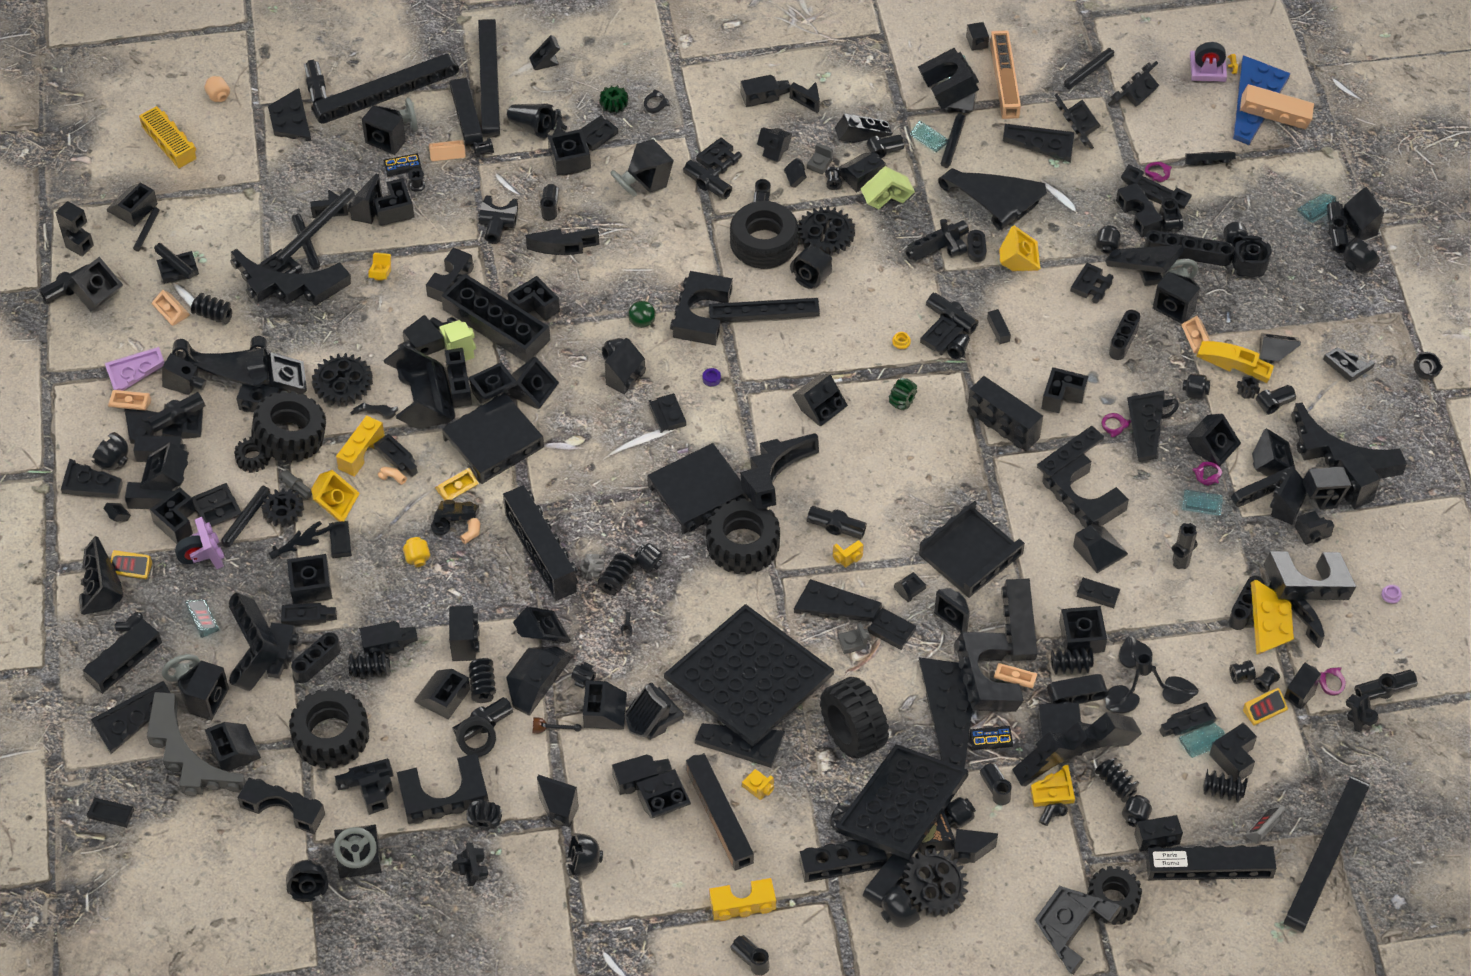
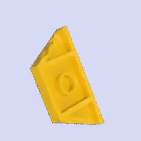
M1254 580L1251 582L1256 654L1259 655L1292 641L1294 634L1291 602L1278 599L1275 591L1258 580Z

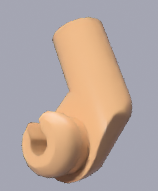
M384 466L380 468L381 471L378 473V477L382 480H386L390 476L401 485L407 481V477L396 468Z
M477 518L467 521L468 531L460 536L464 544L480 534L481 524Z

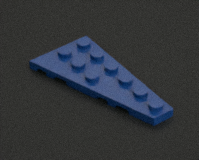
M1243 55L1233 139L1250 145L1265 118L1240 111L1242 93L1248 84L1281 93L1290 78V73Z

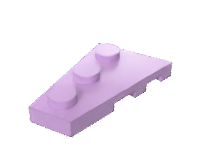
M157 347L107 362L105 366L113 389L124 391L164 365V360L160 348Z

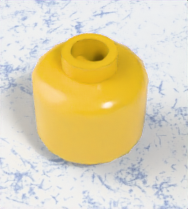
M420 537L408 539L403 546L406 562L415 567L424 566L431 556L426 540Z

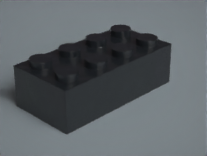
M983 376L970 388L967 412L972 417L979 419L987 427L992 428L1001 437L1008 439L1025 452L1040 439L1043 422L1042 414L986 376Z

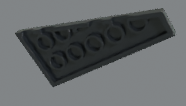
M919 657L918 662L926 689L931 718L934 723L941 760L965 769L972 707L968 701V692L963 682L962 669L957 662Z

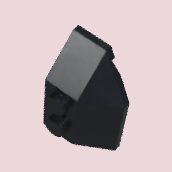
M557 646L528 648L506 677L513 708L530 716L573 658V655Z

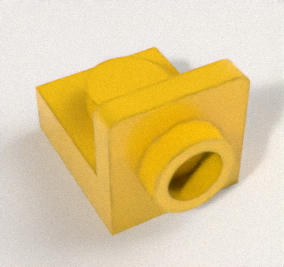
M754 769L742 781V787L761 800L765 795L769 796L774 790V777L770 775L767 778Z

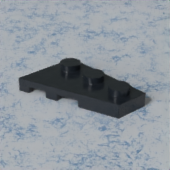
M69 459L61 492L62 494L119 499L123 482L119 477L103 471L98 472L91 469V466L76 463L75 460Z

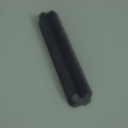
M162 243L154 246L155 252L184 277L190 279L195 275L191 267Z

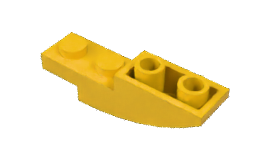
M1202 341L1196 357L1229 372L1234 368L1265 383L1269 381L1274 365L1258 359L1259 353L1223 342Z

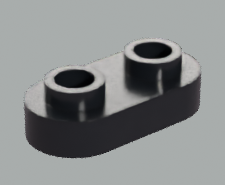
M972 230L967 235L968 256L974 262L985 260L987 254L985 234L980 230Z

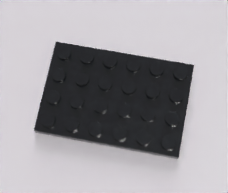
M895 744L835 826L836 832L910 860L969 776L968 770Z

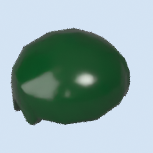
M638 301L629 308L628 318L634 326L644 328L655 321L656 312L649 302Z

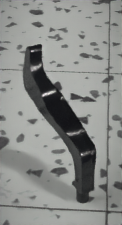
M362 403L353 408L354 410L350 413L353 415L366 411L368 413H379L386 419H390L396 415L399 409L397 406L390 408L387 405Z

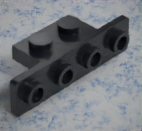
M1155 61L1152 64L1148 62L1141 68L1143 70L1141 73L1137 72L1131 77L1133 81L1126 82L1121 86V92L1116 91L1110 97L1112 100L1108 105H1113L1124 95L1128 97L1135 107L1141 104L1160 86L1149 73L1158 62Z
M1056 93L1054 95L1057 99L1055 104L1060 111L1064 109L1065 113L1063 115L1068 123L1072 121L1073 125L1071 127L1075 133L1082 135L1079 139L1083 145H1088L1092 150L1094 147L1087 136L1101 127V125L1083 99L1067 109Z
M1090 426L1039 462L1037 468L1048 478H1051L1103 441L1104 435L1094 426Z

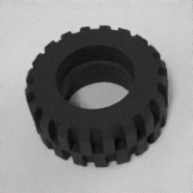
M280 391L279 394L275 392L270 394L269 397L266 396L257 404L253 414L251 436L257 448L262 453L265 452L267 457H273L276 461L280 462L284 460L286 463H292V461L300 462L303 461V458L308 459L312 457L322 446L326 428V416L319 404L316 405L314 399L307 398V395L303 393L300 395L295 391H291V393ZM288 422L296 424L302 429L287 431L277 427L275 424Z
M735 499L729 501V504L724 503L720 505V509H715L712 512V516L709 517L706 526V547L710 558L715 560L717 566H723V570L728 572L731 570L735 574H740V572L751 574V571H761L763 566L765 568L768 567L771 561L777 557V552L780 548V527L775 513L771 509L767 510V508L758 510L752 501H746V499H741V501H736ZM748 529L756 532L760 538L749 544H738L732 542L726 536L734 530Z
M848 677L823 690L820 696L821 715L824 718L825 726L828 728V733L842 752L848 757L859 759L885 746L889 737L887 717L883 712L882 705L878 701V697L872 692L871 687L866 685L865 681L857 677Z
M327 688V691H321L320 689L315 691L316 693L313 695L309 693L305 696L304 701L300 700L296 704L297 709L294 708L292 710L291 719L289 720L290 734L296 753L300 755L303 761L308 760V763L312 766L318 764L320 768L326 769L327 766L338 768L340 764H343V766L349 764V760H355L359 757L358 752L362 753L366 748L365 743L369 741V724L362 702L359 699H355V695L348 692L345 694V690L342 689L334 691L333 688ZM326 719H340L348 724L342 733L331 738H320L311 733L318 723Z

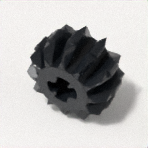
M473 801L467 809V821L474 827L488 830L490 828L495 829L500 825L502 810L501 806L496 805L494 802Z

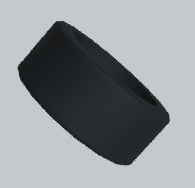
M479 716L469 717L458 726L456 741L465 754L477 753L478 757H482L494 748L496 732L491 723L485 718ZM473 725L483 726L488 733L487 742L479 748H471L464 741L465 732Z

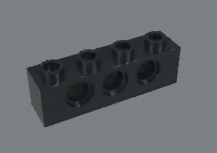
M848 840L836 845L827 844L819 848H806L800 851L799 862L804 883L878 870L887 862L886 852L882 849L860 841ZM864 852L867 855L862 856L859 853ZM845 856L846 859H840L838 857ZM819 860H825L826 862H825V863H820V862H818V861H819Z

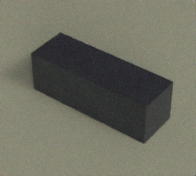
M999 309L989 311L987 320L999 345L1010 342L1011 334Z

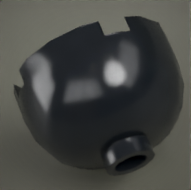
M1357 237L1352 239L1345 247L1343 253L1344 260L1346 261L1345 266L1352 272L1355 270L1358 273H1366L1374 269L1380 262V259L1374 250L1370 251L1367 248L1368 244Z
M116 432L110 433L108 435L110 439L108 441L103 440L92 456L95 459L91 460L92 463L102 469L114 470L119 466L123 467L129 459L127 457L129 452L128 444Z
M575 833V836L571 837L568 857H571L572 865L568 864L570 875H588L594 872L598 863H602L603 850H600L598 842L592 836Z
M298 861L290 867L286 874L287 893L292 895V898L296 901L316 900L314 897L320 894L323 896L328 889L329 881L326 871L316 861Z
M895 885L882 897L881 906L883 911L881 916L887 924L891 922L896 927L904 928L921 920L916 908L913 909L910 903L912 901L901 886Z

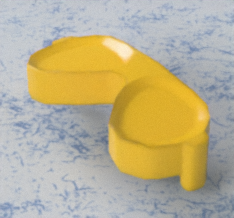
M1230 54L1228 58L1231 64L1227 66L1228 68L1233 67L1232 74H1237L1238 64L1236 55Z

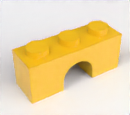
M366 415L336 455L338 470L354 477L365 463L364 455L367 448L375 449L374 443L385 436L383 422Z
M772 879L751 881V894L746 898L735 897L731 892L730 885L709 888V900L714 921H726L738 916L748 917L755 913L767 914L776 910V897Z

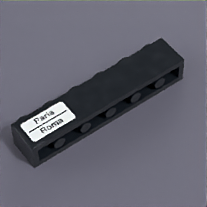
M1219 845L1215 847L1195 846L1193 848H1183L1182 846L1162 848L1157 846L1148 848L1146 854L1148 881L1273 879L1277 869L1274 846L1257 845L1256 847H1246L1244 845L1225 847Z

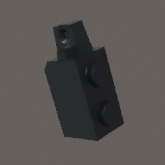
M773 75L740 81V93L746 107L779 101L780 95L790 92L789 81H776Z
M396 621L359 628L364 655L368 652L371 658L374 652L378 656L381 655L382 651L385 654H395L403 651L404 645L418 641L415 627L400 628L399 623Z
M271 622L270 630L279 645V653L267 669V676L270 678H280L283 670L288 669L289 663L293 662L294 645L298 644L299 634L296 633L295 625Z
M648 754L612 764V775L620 795L635 792L638 782L672 770L669 759L654 761L653 757Z

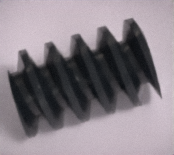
M201 292L192 302V314L196 313L198 316H203L219 323L222 322L225 325L232 318L231 303L228 301L224 304V300L220 299L218 301L217 297L211 299V295L205 296Z
M617 553L607 566L606 571L602 573V577L598 579L599 587L605 593L615 596L616 591H621L626 580L630 578L629 574L634 572L633 568L638 566L637 562L629 555Z
M1082 648L1079 653L1077 649H1073L1072 653H1070L1069 649H1065L1064 654L1060 649L1056 651V654L1051 650V666L1055 675L1058 674L1059 669L1062 670L1063 675L1067 669L1073 674L1075 668H1077L1079 674H1081L1083 668L1089 673L1094 665L1092 648H1089L1088 652Z
M382 651L381 656L378 657L377 653L374 652L372 658H370L369 653L366 652L365 657L362 658L360 652H358L357 657L354 658L353 654L350 653L348 658L349 676L352 672L354 678H357L360 672L362 677H366L368 672L370 677H374L375 671L378 677L382 676L383 671L386 676H390V655L386 657L385 652Z
M489 658L476 659L469 664L471 698L477 703L491 702L494 698L493 695L496 693L494 668L492 667L493 660Z
M1116 757L1111 760L1108 759L1096 768L1095 773L1099 774L1100 779L1105 780V784L1110 786L1112 792H1116L1115 795L1125 803L1129 797H1133L1136 794L1139 782L1131 783L1134 776L1126 777L1129 772L1127 769L1120 771L1123 764L1115 765L1118 761Z
M1207 769L1203 793L1206 795L1211 790L1212 797H1214L1219 792L1220 799H1223L1225 794H1227L1228 801H1231L1233 796H1236V803H1239L1244 798L1248 778L1241 783L1240 776L1233 781L1232 774H1229L1227 779H1225L1224 772H1221L1219 777H1217L1215 770L1209 775Z

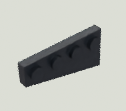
M164 681L91 719L93 726L110 754L116 751L150 721L155 692L171 693Z

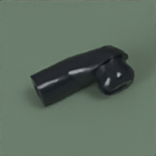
M435 317L430 319L439 331L440 326L457 321L453 317L448 318L447 322H441Z

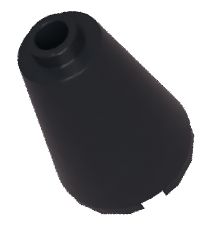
M548 103L513 104L507 109V117L510 122L544 139L550 136L548 134L550 130H554L557 113L552 108L554 106Z

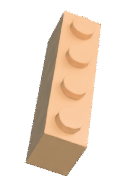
M1249 84L1242 93L1240 111L1305 130L1312 121L1314 103Z

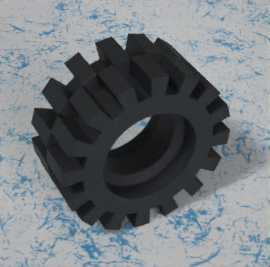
M252 436L249 437V440L244 438L243 443L239 441L238 446H235L236 463L240 469L243 468V471L246 472L248 469L249 473H253V470L259 472L258 468L263 470L265 469L264 465L268 466L270 458L265 455V452L262 453L257 448ZM252 451L260 453L254 458L245 457L247 453Z

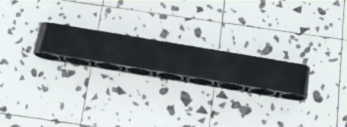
M482 19L478 20L482 135L499 136L500 114L496 20Z
M444 54L316 101L312 104L311 110L319 123H328L452 77L458 73L459 66L451 54Z
M1352 775L1350 776L1287 913L1284 925L1302 933L1304 932L1366 796L1370 783Z

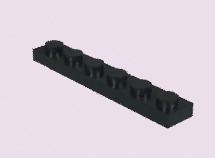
M818 298L709 304V317L720 320V322L820 316Z

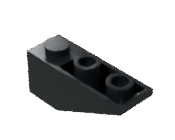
M845 113L835 126L839 141L851 143L866 141L873 136L886 137L893 134L888 121Z

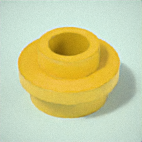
M905 332L896 333L892 339L893 346L898 349H906L911 343L909 335Z

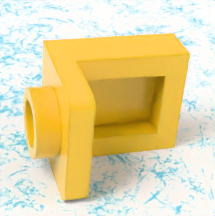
M374 253L373 264L368 271V278H374L379 281L387 279L391 272V254Z
M858 540L843 550L836 543L833 545V558L837 563H841L846 568L862 558L864 545Z

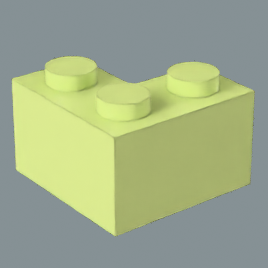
M886 166L861 188L867 204L877 209H880L891 198L904 203L915 193L907 176Z
M458 320L439 327L440 333L444 337L446 350L463 348L465 361L475 358L474 350H476V346L473 341L475 336L472 328H468L466 322L461 323Z

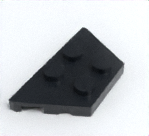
M300 88L295 89L268 106L274 136L291 139L302 137L306 141H311Z

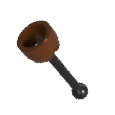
M533 717L532 733L536 734L543 733L547 728L573 729L576 732L582 729L580 724H547L543 718Z

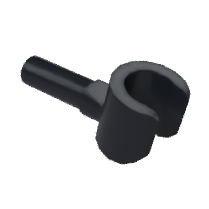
M626 612L625 623L621 626L622 636L623 631L627 629L630 630V636L633 634L632 626L630 625V612Z

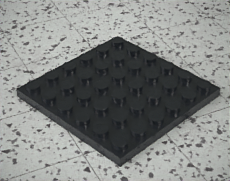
M745 604L666 671L664 679L751 746H755L834 675V669Z

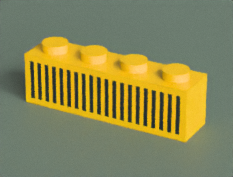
M156 106L139 115L143 130L178 169L196 160L195 145L187 140L186 135L182 131L178 130L174 121L169 120L165 111H161Z

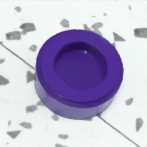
M715 368L706 369L702 375L703 383L709 387L719 385L721 382L720 371Z

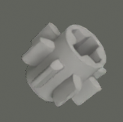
M585 554L586 558L581 560L580 563L581 571L586 573L585 577H599V573L604 571V560L599 558V554Z

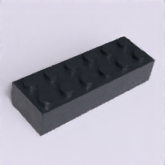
M466 273L441 295L444 311L461 322H466L469 327L525 363L533 358L550 341V328L548 325Z
M522 485L503 493L505 516L555 601L576 593L578 579L575 573H577V568L573 562L570 563L566 549L564 547L561 548L557 534L552 533L549 520L543 518L541 507L534 503L535 499L532 492L527 491L525 486Z

